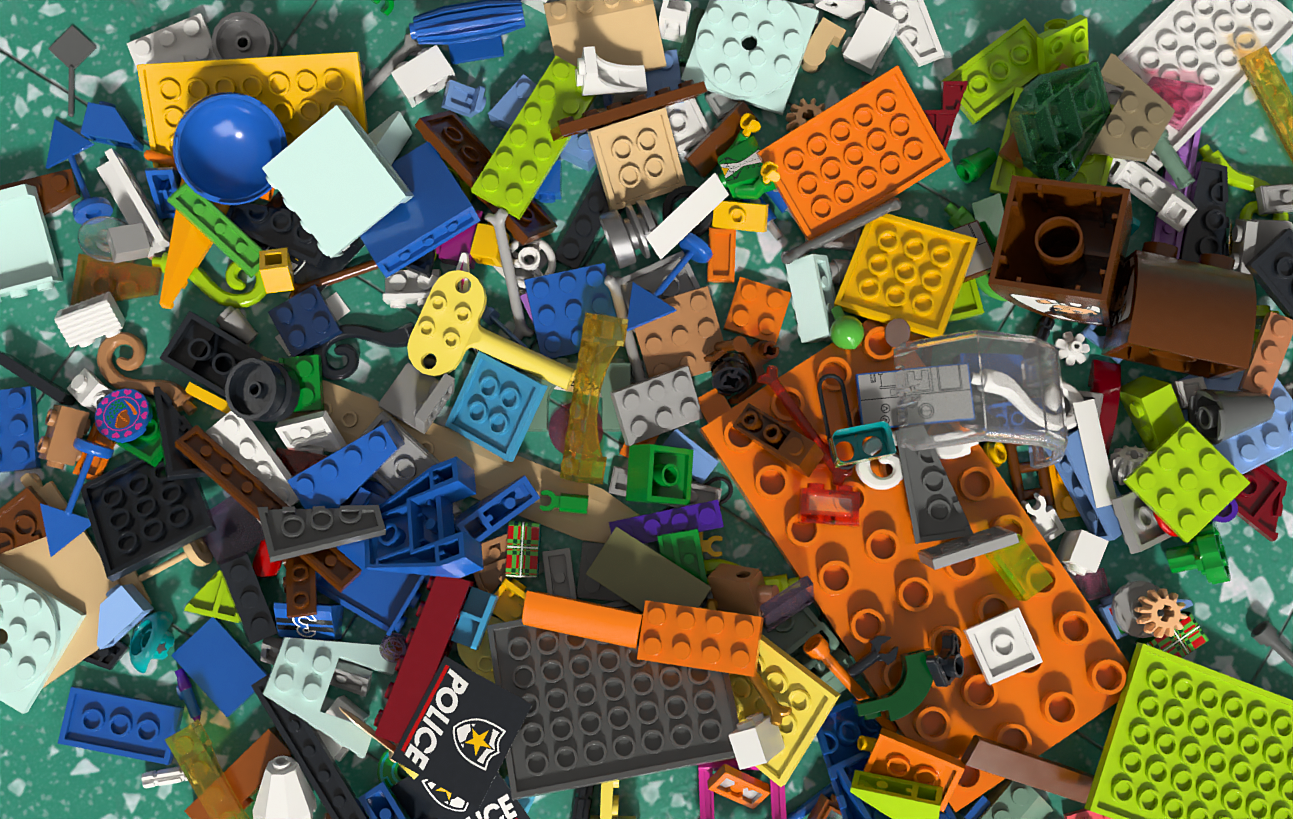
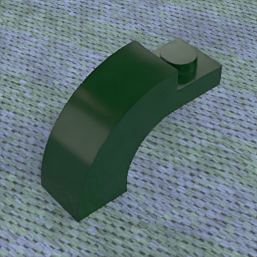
M925 648L900 654L902 672L896 686L886 694L852 702L855 714L859 717L864 716V720L880 717L881 711H884L886 719L894 721L916 709L927 696L933 682L926 664V657L934 655V650Z

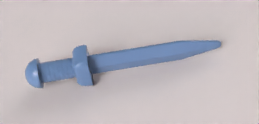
M486 305L481 318L489 326L494 323L511 340L527 347L498 320L500 314L494 308Z

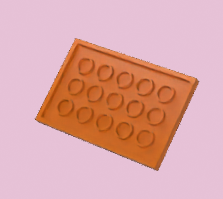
M898 65L756 153L763 164L771 161L778 165L776 172L780 174V179L773 183L807 241L885 203L890 198L898 195L951 161Z

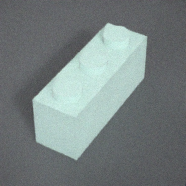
M810 254L796 259L790 264H786V277L790 284L792 306L796 313L797 332L801 338V343H818L831 339L830 329L835 321L831 309L834 308L836 296L827 255Z

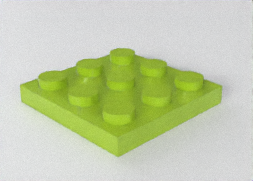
M1184 421L1123 480L1186 543L1196 536L1250 484L1188 421Z

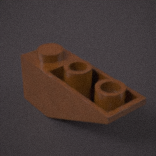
M749 403L733 424V427L808 478L825 455L814 441Z

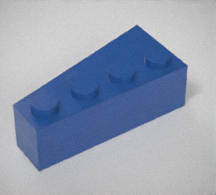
M389 420L287 481L304 509H313V506H325V509L340 508L405 442L392 421Z

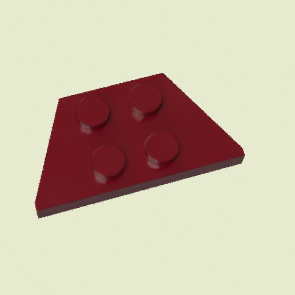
M1262 464L1242 474L1250 484L1234 499L1238 505L1237 516L1267 540L1273 542L1278 538L1276 527L1278 517L1282 516V499L1286 493L1287 481L1267 465Z

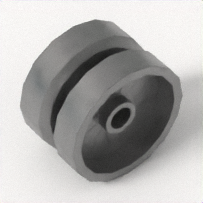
M244 11L231 13L222 18L214 28L211 40L213 52L218 60L281 56L282 54L280 41L275 32L255 14Z

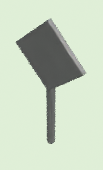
M72 25L48 48L69 68V117L74 116V70L96 49Z

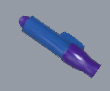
M183 668L174 671L178 684L176 686L177 694L180 700H184L190 718L195 722H199L202 713L194 695L190 679Z

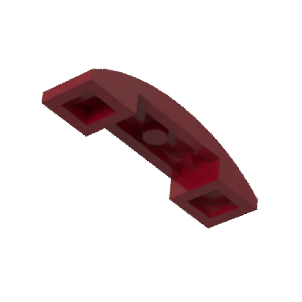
M1093 359L1088 387H1090V392L1102 393L1104 395L1099 422L1108 456L1118 413L1121 365Z

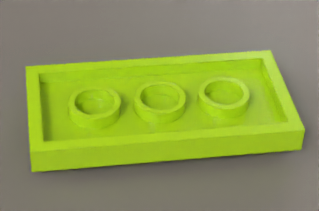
M1025 18L941 81H968L966 91L960 103V110L973 125L1011 97L1016 87L1023 88L1039 76L1036 38L1039 34Z

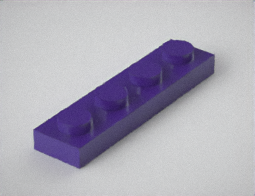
M718 500L609 522L611 534L618 527L643 544L658 541V535L695 528H698V532L724 527Z

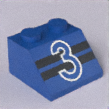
M287 602L274 603L279 637L315 638L316 640L324 641L341 639L344 606L317 603V615L288 618Z

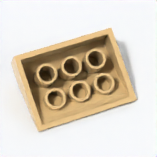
M559 0L543 4L554 56H558L577 67V58L582 57L583 47L595 46L596 54L607 62L630 66L644 65L645 72L667 67L653 0Z

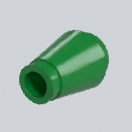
M987 147L984 150L962 158L956 166L959 178L965 183L976 182L997 160V155L992 148Z

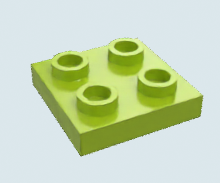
M1078 15L1070 20L1057 18L1047 21L1044 24V32L1036 36L1039 84L1046 87L1062 63L1076 71L1080 65L1086 68L1089 67L1087 17Z

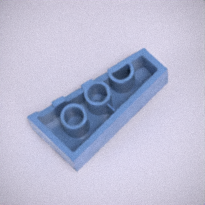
M523 74L488 113L491 124L508 131L537 85ZM586 131L573 135L559 157L589 172L595 166L596 161Z

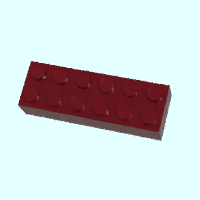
M430 577L427 584V590H430L426 601L422 600L418 607L416 616L419 617L416 628L412 627L406 638L405 643L409 647L406 654H401L397 661L395 671L398 672L395 682H390L384 698L388 699L384 710L380 709L375 718L374 726L377 729L374 735L399 744L444 657H449L454 641H451L461 616L459 615L460 611H463L471 588L476 587V581L466 577Z

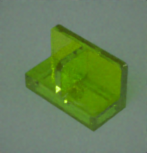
M1017 534L1019 543L986 553L985 556L1017 600L1027 601L1052 583L1053 579L1022 536Z

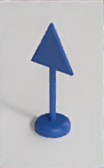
M55 119L46 168L49 169L68 159L84 198L73 208L74 220L81 225H93L103 222L112 215L113 207L106 198L90 196L74 156L95 144Z
M689 232L678 243L685 255L653 294L636 283H632L626 332L677 311L674 307L659 299V297L690 259L698 263H707L712 258V250L701 238Z
M75 437L73 442L74 448L87 453L65 511L40 503L50 557L91 526L89 518L73 514L72 512L94 456L109 459L112 457L114 449Z

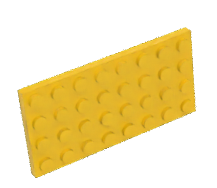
M359 52L137 65L150 150L173 156V135L177 123L184 112L199 99L220 92L245 94L265 104L280 121L286 135L287 146L336 105L346 106L368 134ZM153 162V168L169 167Z

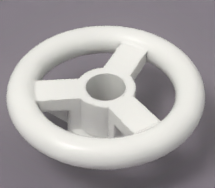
M540 238L525 244L533 246L523 248L518 254V259H512L514 268H523L526 271H530L534 278L554 274L556 270L555 253L550 245ZM517 240L509 244L511 256L517 248L523 246ZM541 249L548 258V268L544 275L538 268L540 263L539 252ZM527 258L534 260L532 264H526L524 261ZM516 276L518 287L526 289L524 280Z

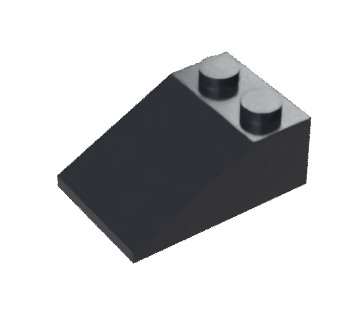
M189 311L161 354L160 359L226 397L225 385L233 367L245 359H261L263 354L198 314Z

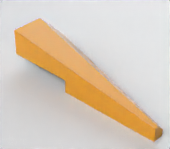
M182 177L180 187L185 183ZM212 202L225 215L231 206ZM177 210L175 211L159 302L161 307L165 309H172L174 307L173 302L181 289H185L188 284L187 279L194 268L199 267L213 244Z

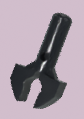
M882 635L873 637L869 640L872 645L870 652L847 669L849 675L855 678L877 661H884L886 665H889L896 659L898 646H894L887 653H878L881 645L890 640L891 637Z

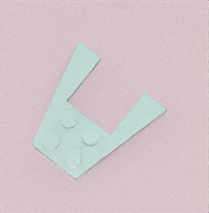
M285 637L263 695L292 714H296L315 729H319L341 746H345L357 754L358 757L365 758L372 737L355 723L320 712L339 658L390 676L394 674L397 661L388 660L384 657L381 650L383 645Z

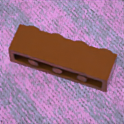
M276 726L269 728L184 811L191 819H230L237 810L242 813L253 803L254 800L251 797L260 788L268 762L278 756H293Z

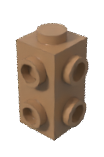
M54 405L53 409L48 411L45 419V425H48L46 434L41 436L37 446V452H40L38 458L47 460L46 466L64 469L65 464L74 466L75 461L80 460L82 452L74 448L73 442L75 437L82 438L83 434L86 435L91 424V420L88 419L89 412L62 405Z

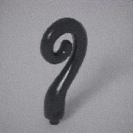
M409 322L391 330L362 324L340 325L343 333L314 349L312 355L321 356L322 376L330 380L346 379L358 369L360 362L358 351L350 344L336 346L334 348L335 354L339 356L345 355L347 357V364L342 368H335L327 360V354L332 345L343 339L358 338L389 348L407 347L414 324Z

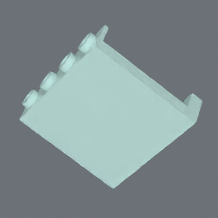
M336 105L262 168L267 174L266 180L268 183L281 192L284 196L283 202L291 211L297 213L301 219L300 224L308 233L314 235L318 241V248L326 256H330V258L341 256L343 254L342 251L390 211L400 203H406L414 197L346 106Z
M22 184L0 190V302H2L1 297L9 295L11 298L27 296L28 290L37 288L38 291H46L55 288L54 283L62 282L63 278L36 187Z

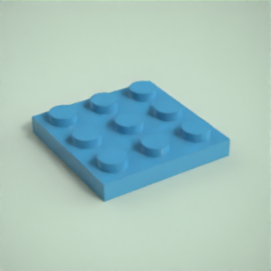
M478 351L445 426L504 460L513 462L548 386L502 361Z

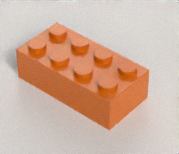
M645 600L637 659L756 677L764 618Z

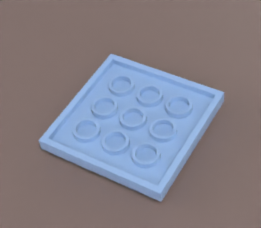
M1245 370L1216 379L1204 378L1206 388L1241 391L1238 390ZM1188 375L1180 380L1196 378L1198 376ZM1276 378L1270 394V398L1275 404L1272 418L1219 444L1212 445L1241 474L1293 449V399L1278 378ZM1187 409L1181 410L1185 421H1188Z

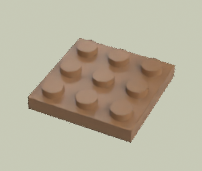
M708 286L661 299L677 311L634 329L648 378L683 365L689 367L691 377L711 371L712 362H705L703 357L714 351L715 343L724 341Z

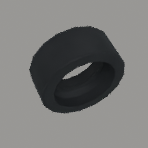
M684 185L675 188L669 193L663 203V221L672 213V208L678 200L688 198L698 187ZM713 210L690 232L701 237L708 231L713 220Z

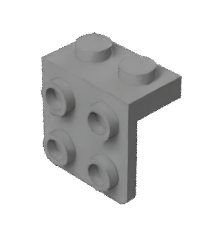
M1236 219L1232 231L1233 246L1230 255L1231 258L1235 259L1233 271L1251 274L1245 265L1283 229L1290 228L1293 231L1292 222L1285 220Z

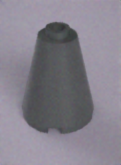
M1201 389L1196 391V395L1190 397L1187 408L1189 423L1195 425L1197 431L1211 445H1216L1270 420L1275 411V404L1265 393Z

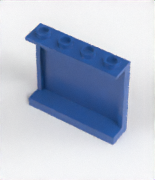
M428 141L395 160L391 165L414 197L406 203H400L360 236L376 265L386 278L481 221L442 158Z
M360 487L350 505L380 506L387 499L366 487ZM364 540L337 546V549L362 570L361 574L340 593L316 572L317 591L387 631L386 635H392L394 630L399 633L408 619L403 615L409 606L414 609L422 596V593L418 592L423 582L428 584L431 576L366 569Z

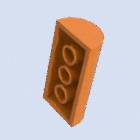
M527 591L522 622L523 625L637 649L643 613L539 591Z

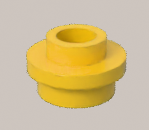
M1000 441L985 442L983 446L984 452L995 468L1000 467L1007 459L1004 445Z

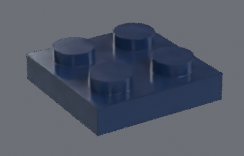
M317 285L309 287L268 311L292 357L303 356L343 333Z

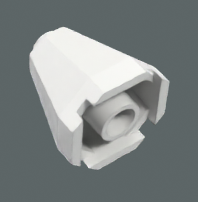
M278 756L269 761L254 804L253 819H313V812L317 808L316 797L298 762L288 756Z

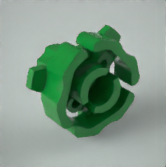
M1210 521L1192 538L1193 543L1167 548L1166 556L1172 573L1198 569L1204 576L1206 575L1208 582L1212 583V585L1231 580L1224 545H1221L1222 537L1214 521Z

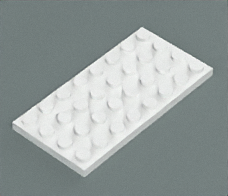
M1175 0L1118 56L1122 62L1175 110L1166 129L1169 132L1168 140L1176 152L1293 35V13L1277 0ZM1097 77L1077 98L1116 105L1123 90ZM1153 150L1145 163L1157 172L1163 164Z

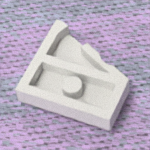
M326 410L280 421L275 427L288 450L308 451L312 454L323 455L325 451L335 453L347 446Z

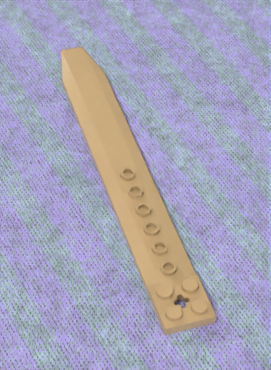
M265 356L261 358L262 360L277 362ZM323 380L324 411H327L348 445L357 440L384 410L379 408V401ZM320 411L301 412V413H296V412H295V413H292V414H291L289 417H287L285 420L292 419V418H296V417H300V416H304V415H308V414H312V413H316V412H320ZM390 415L440 462L457 456L474 469L476 494L470 497L482 500L525 475L540 499L519 513V516L582 541L606 543L610 537L609 522L640 516L602 488L517 455L513 462L506 461L461 434L435 423H432L427 432L423 434ZM550 490L556 496H560L561 493L589 495L587 514L559 512V508L543 511L539 509L540 505H550L551 497L541 495V491Z

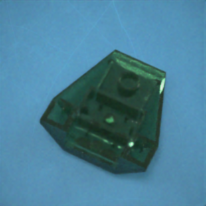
M1098 61L1040 74L1023 89L1009 114L1010 125L1013 129L1024 167L1037 177L1070 182L1076 176L1112 112Z

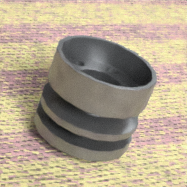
M644 199L636 201L638 214L635 213L630 203L626 204L627 218L622 219L616 209L599 215L606 240L619 269L636 263V249H640L646 259L650 258L648 248L650 243L646 237L658 226V223Z

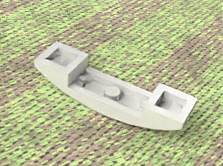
M1113 158L1107 181L1113 185L1118 183L1123 188L1130 189L1133 195L1159 213L1157 217L1178 232H1181L1197 210L1195 205L1172 184L1140 162Z

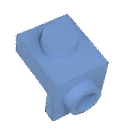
M449 80L441 107L472 118L479 112H482L485 107V87L479 86L475 89Z

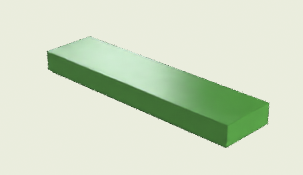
M186 183L167 199L177 211L250 278L259 271V251H263V249L211 201L195 193Z

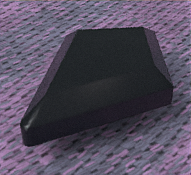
M119 640L112 647L99 648L95 653L83 659V661L112 670L130 647Z

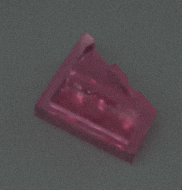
M1154 76L1147 83L1175 110L1168 124L1179 132L1213 90L1210 86Z

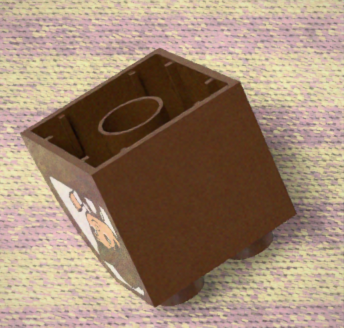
M1012 175L988 280L990 288L1007 301L1043 316L1111 328L1133 226L1130 189Z
M1144 242L1142 251L1135 250L1125 258L1111 328L1107 327L1101 355L1198 377L1203 376V378L1216 379L1248 369L1254 340L1257 310L1256 288L1252 274L1233 271L1235 259L1224 255L1200 254L1198 263L1177 259L1178 247L1163 242Z

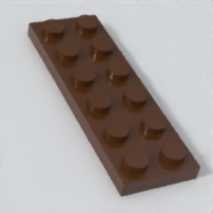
M449 110L419 118L415 127L421 132L423 138L430 142L444 161L449 163L457 172L459 178L472 188L493 154L453 111ZM477 196L494 214L500 209ZM532 199L520 220L508 214L505 220L506 228L511 232L514 239L522 245L549 235L557 228L556 223L534 199Z

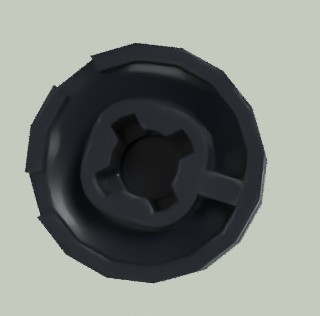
M725 353L718 360L712 362L711 381L713 388H716L718 393L731 396V393L738 392V394H741L749 387V364L744 356L737 353Z

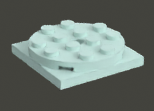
M709 0L706 11L698 25L696 39L681 78L682 83L688 80H693L694 84L704 81L707 91L737 101H744L746 104L783 116L819 11L787 0ZM748 37H754L757 41L756 48L753 50L744 49L742 41Z
M0 563V629H4L7 632L8 639L5 644H0V700L24 714L29 711L86 617V614Z

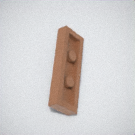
M1272 311L1266 313L1251 353L1249 367L1244 371L1238 390L1265 393L1270 397L1293 335L1292 319Z

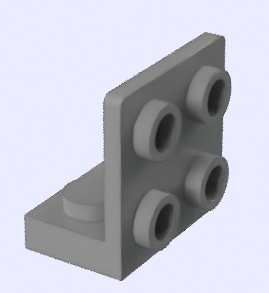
M407 363L378 403L379 408L425 434L454 393L455 378L445 373L439 381L431 375L421 373L412 364Z

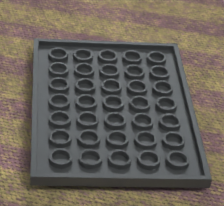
M712 591L709 592L700 608L706 606L708 599H713ZM626 600L601 604L643 613ZM522 619L487 625L495 684L533 704L506 755L512 800L736 758L728 736L737 729L736 724L739 723L729 673L637 659L638 648L635 649L523 625Z

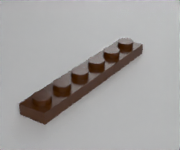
M688 80L678 84L679 89L671 91L670 87H665L655 91V96L647 98L646 94L631 98L630 104L623 105L622 101L606 106L607 111L599 113L598 109H592L582 113L583 118L574 120L573 116L563 118L557 121L558 126L550 130L552 139L557 141L661 107L696 98L707 92L705 82L702 81L694 84L693 80Z

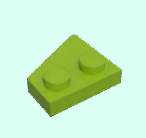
M218 570L186 604L184 611L239 623V618L221 572Z

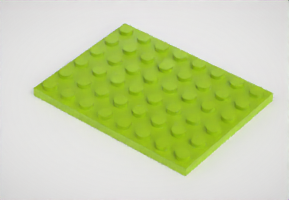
M1137 642L1126 676V683L1122 689L1084 808L1111 819H1293V700Z

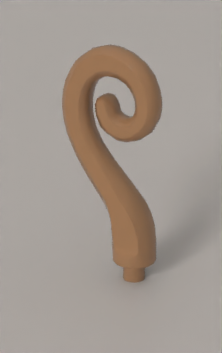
M120 332L113 337H106L101 342L97 353V364L103 377L112 386L119 390L124 388L134 389L143 395L154 396V387L160 386V389L173 401L172 405L178 412L184 410L189 416L196 412L197 407L192 403L194 396L186 393L185 388L168 380L131 379L117 371L112 357L115 349L120 345L126 344L133 349L131 358H117L116 363L121 369L132 371L143 364L146 357V348L142 340L136 335L129 332Z

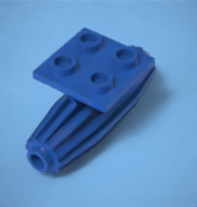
M476 0L446 5L413 16V22L409 23L412 40L417 39L418 44L448 45L452 65L504 56L501 35L526 27L521 0Z

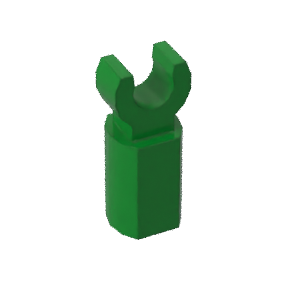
M550 490L541 491V495L551 497V504L548 506L540 505L539 509L551 511L554 508H559V512L587 514L589 495L561 493L560 496H556Z

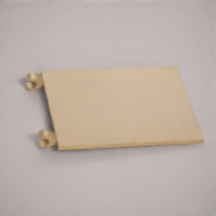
M26 473L20 478L22 484L25 487L32 486L48 506L65 511L68 503L53 481L43 486L40 477L36 473ZM86 531L82 532L52 557H50L47 537L0 554V563L86 614V617L43 688L99 649L97 637L100 604L107 599L106 593L114 586L120 584L118 580L112 582L106 577L99 550ZM0 629V644H5L8 634L4 629Z

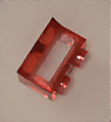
M807 483V488L800 489L799 524L813 523L828 526L859 527L860 492H853V486L836 485V490H825V484Z

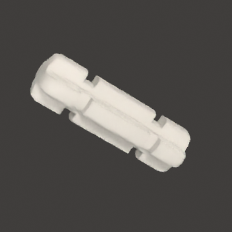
M195 763L186 765L184 768L183 766L158 771H149L142 774V785L144 788H150L158 785L179 783L184 780H195L200 776L199 766Z

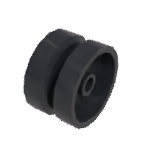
M249 358L239 362L229 373L225 385L226 401L230 410L239 418L270 423L280 422L289 417L297 407L300 397V383L295 371L286 364Z

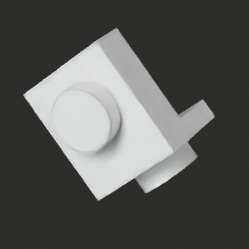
M86 368L74 377L71 384L66 388L81 405L93 412H96L97 406L103 398L113 392L93 372Z

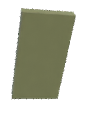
M618 527L614 529L586 572L587 576L642 612H644L645 600L700 608L712 589L709 585Z

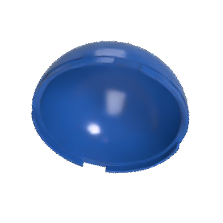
M235 92L211 94L193 103L178 121L172 143L174 162L185 183L201 197L224 205L249 203L269 192L273 187L266 180L267 174L262 168L287 147L284 129L276 115L261 101Z

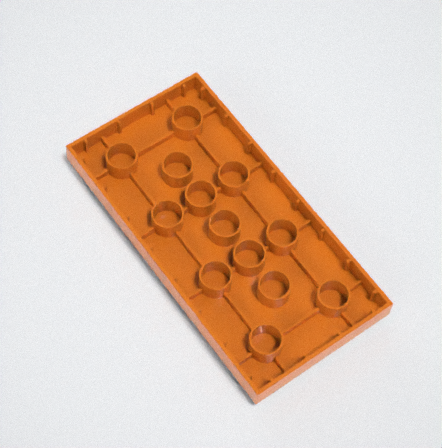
M872 319L866 320L862 323L864 338L857 348L842 349L836 346L834 342L701 428V434L795 576L799 577L802 587L853 663L870 652L872 645L869 640L875 636L891 637L890 640L881 645L878 653H887L894 646H898L896 659L892 663L886 665L884 661H877L860 673L875 697L888 693L898 683L902 672L900 654L930 648L934 650V655H938L942 649L943 634L954 633L957 635L960 654L964 660L963 676L961 678H954L948 687H937L933 680L931 688L921 704L908 715L893 721L900 735L960 760L974 735L1039 756L1119 701L1122 689L1126 683V676L1130 667L1129 662L979 444L970 447V454L955 459H940L973 533L994 526H1000L1016 532L1019 543L936 570L920 562L918 552L957 538L915 544L904 477L893 488L878 490L862 482L857 475L855 466L848 470L835 468L830 455L817 390L819 379L826 374H835L843 380L852 424L855 427L860 426L855 381L856 374L926 368L909 341L904 346L898 348L892 347L887 343L885 329L888 324ZM827 378L822 383V393L832 436L835 431L849 428L841 386L836 379ZM748 403L818 445L825 455L809 478L782 462L733 427V424ZM960 422L925 425L930 438L934 440L945 439L959 433H963L965 437L972 434L968 428L962 427ZM909 427L891 428V431H895V430H897V429L909 428ZM873 436L866 437L863 440L862 445ZM842 441L835 446L839 460L848 461L854 456L853 446L849 442ZM895 446L897 451L896 454L899 455L898 446ZM882 449L877 451L874 455L879 454ZM878 459L870 461L872 471L879 477H887L893 471L890 464H882ZM1017 607L1020 609L1043 662L988 685L963 630ZM965 765V770L948 805L954 812H957L1006 778Z

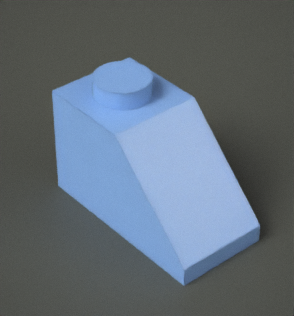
M118 584L106 593L107 599L100 604L97 646L100 649L112 647L154 609L133 584Z

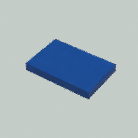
M211 617L171 655L226 717L231 716L255 693L251 685L268 675L267 671L218 618Z

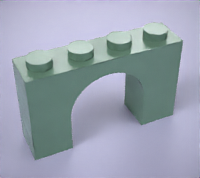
M566 358L554 359L575 369V378L586 379L599 389L602 395L603 432H622L610 392L631 385L630 363H625V359L620 358L609 359V363H598V359L593 358L581 359V363H570V359ZM520 369V372L548 386L527 432H549V400L556 385Z

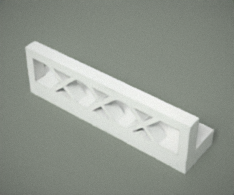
M112 148L107 150L105 154L109 161L96 169L128 224L143 222L145 231L151 233L153 247H150L148 258L152 260L153 256L159 257L163 255L164 252L169 251L170 236L160 219H158L156 212L125 159Z

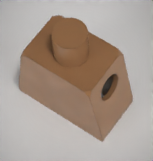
M720 563L707 577L710 587H712L713 598L718 601V611L761 617L770 606V602H777L779 599L778 587L776 585H765L762 571L757 568Z

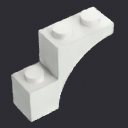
M595 46L583 47L582 57L577 58L578 69H575L576 86H581L582 96L611 94L613 104L619 101L630 103L631 98L647 94L644 65L630 66L607 62L596 54Z

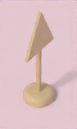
M203 536L183 546L184 552L138 576L135 570L118 579L121 585L133 584L144 598L152 604L142 582L185 558H188L196 566L203 567L208 565L213 559L210 544Z

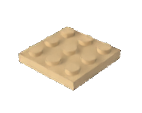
M666 107L587 131L610 211L625 208L626 204L629 203L634 205L639 199L646 201L686 185Z

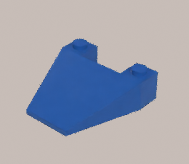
M455 456L431 466L382 503L379 508L385 525L386 535L364 540L365 568L375 571L461 578L483 570L481 543L464 531L455 534L453 503L476 494L474 469Z

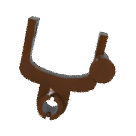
M737 336L731 340L715 343L714 351L703 357L705 362H712L718 360L726 352L736 350L748 361L752 382L743 393H737L729 398L730 404L741 403L765 384L766 375L762 366L778 356L779 347H774L777 343L760 340L749 345L745 337Z

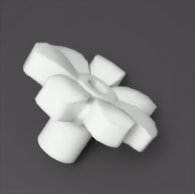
M1065 332L1062 335L1063 339L1055 341L1054 346L1060 349L1055 352V358L1057 360L1065 358L1064 363L1066 366H1073L1075 362L1077 364L1083 363L1086 360L1083 353L1090 351L1088 344H1082L1085 336L1079 333L1073 337L1072 332Z

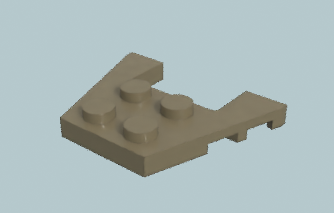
M1111 53L1098 79L1122 89L1123 92L1098 136L1070 125L1058 146V150L1068 152V150L1084 152L1087 155L1100 154L1110 156V158L1147 162L1175 110L1124 62Z

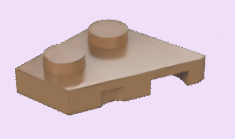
M508 532L481 542L484 569L473 573L478 589L490 594L506 578Z

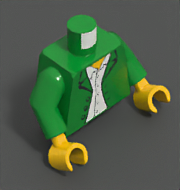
M746 113L740 120V126L744 130H740L733 144L717 159L722 171L717 176L723 186L729 188L734 200H757L763 193L777 189L773 182H777L780 179V174L776 172L778 165L771 161L763 164L756 154L760 151V147L755 135L752 136L751 132H758L761 126L755 120L754 115Z

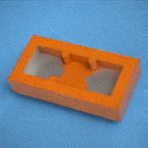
M723 764L707 780L709 790L751 809H755L771 794L768 783L726 764Z

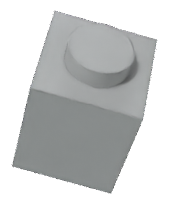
M143 222L108 228L106 239L114 263L148 257L150 247H153L151 233L145 231Z

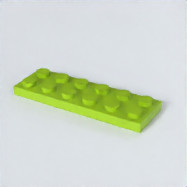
M558 56L554 57L471 188L473 194L498 208L505 209L508 214L520 220L572 137L553 141L550 130L558 126L557 121L569 116H573L574 120L583 118L582 113L588 111L597 96H582L581 86H576L575 69H578L576 66Z

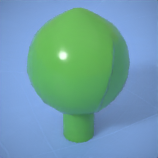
M835 306L831 309L835 319L830 329L831 339L839 348L855 349L864 338L863 324L856 317L845 315L841 306Z

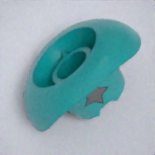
M156 611L145 616L133 632L129 648L130 661L133 667L142 674L146 672L151 659H165L168 656L169 648L174 644V634L168 630L173 621V616L170 612Z

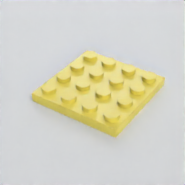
M762 634L757 671L778 703L784 707H791L792 712L791 715L783 717L782 724L778 726L785 748L767 763L755 767L782 787L789 780L841 694ZM729 673L739 723L747 720L746 717L755 713L763 712L764 716L771 715L770 710L748 677Z

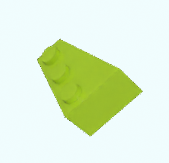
M1143 375L1121 386L1120 401L1148 451L1153 452L1185 421L1171 383Z

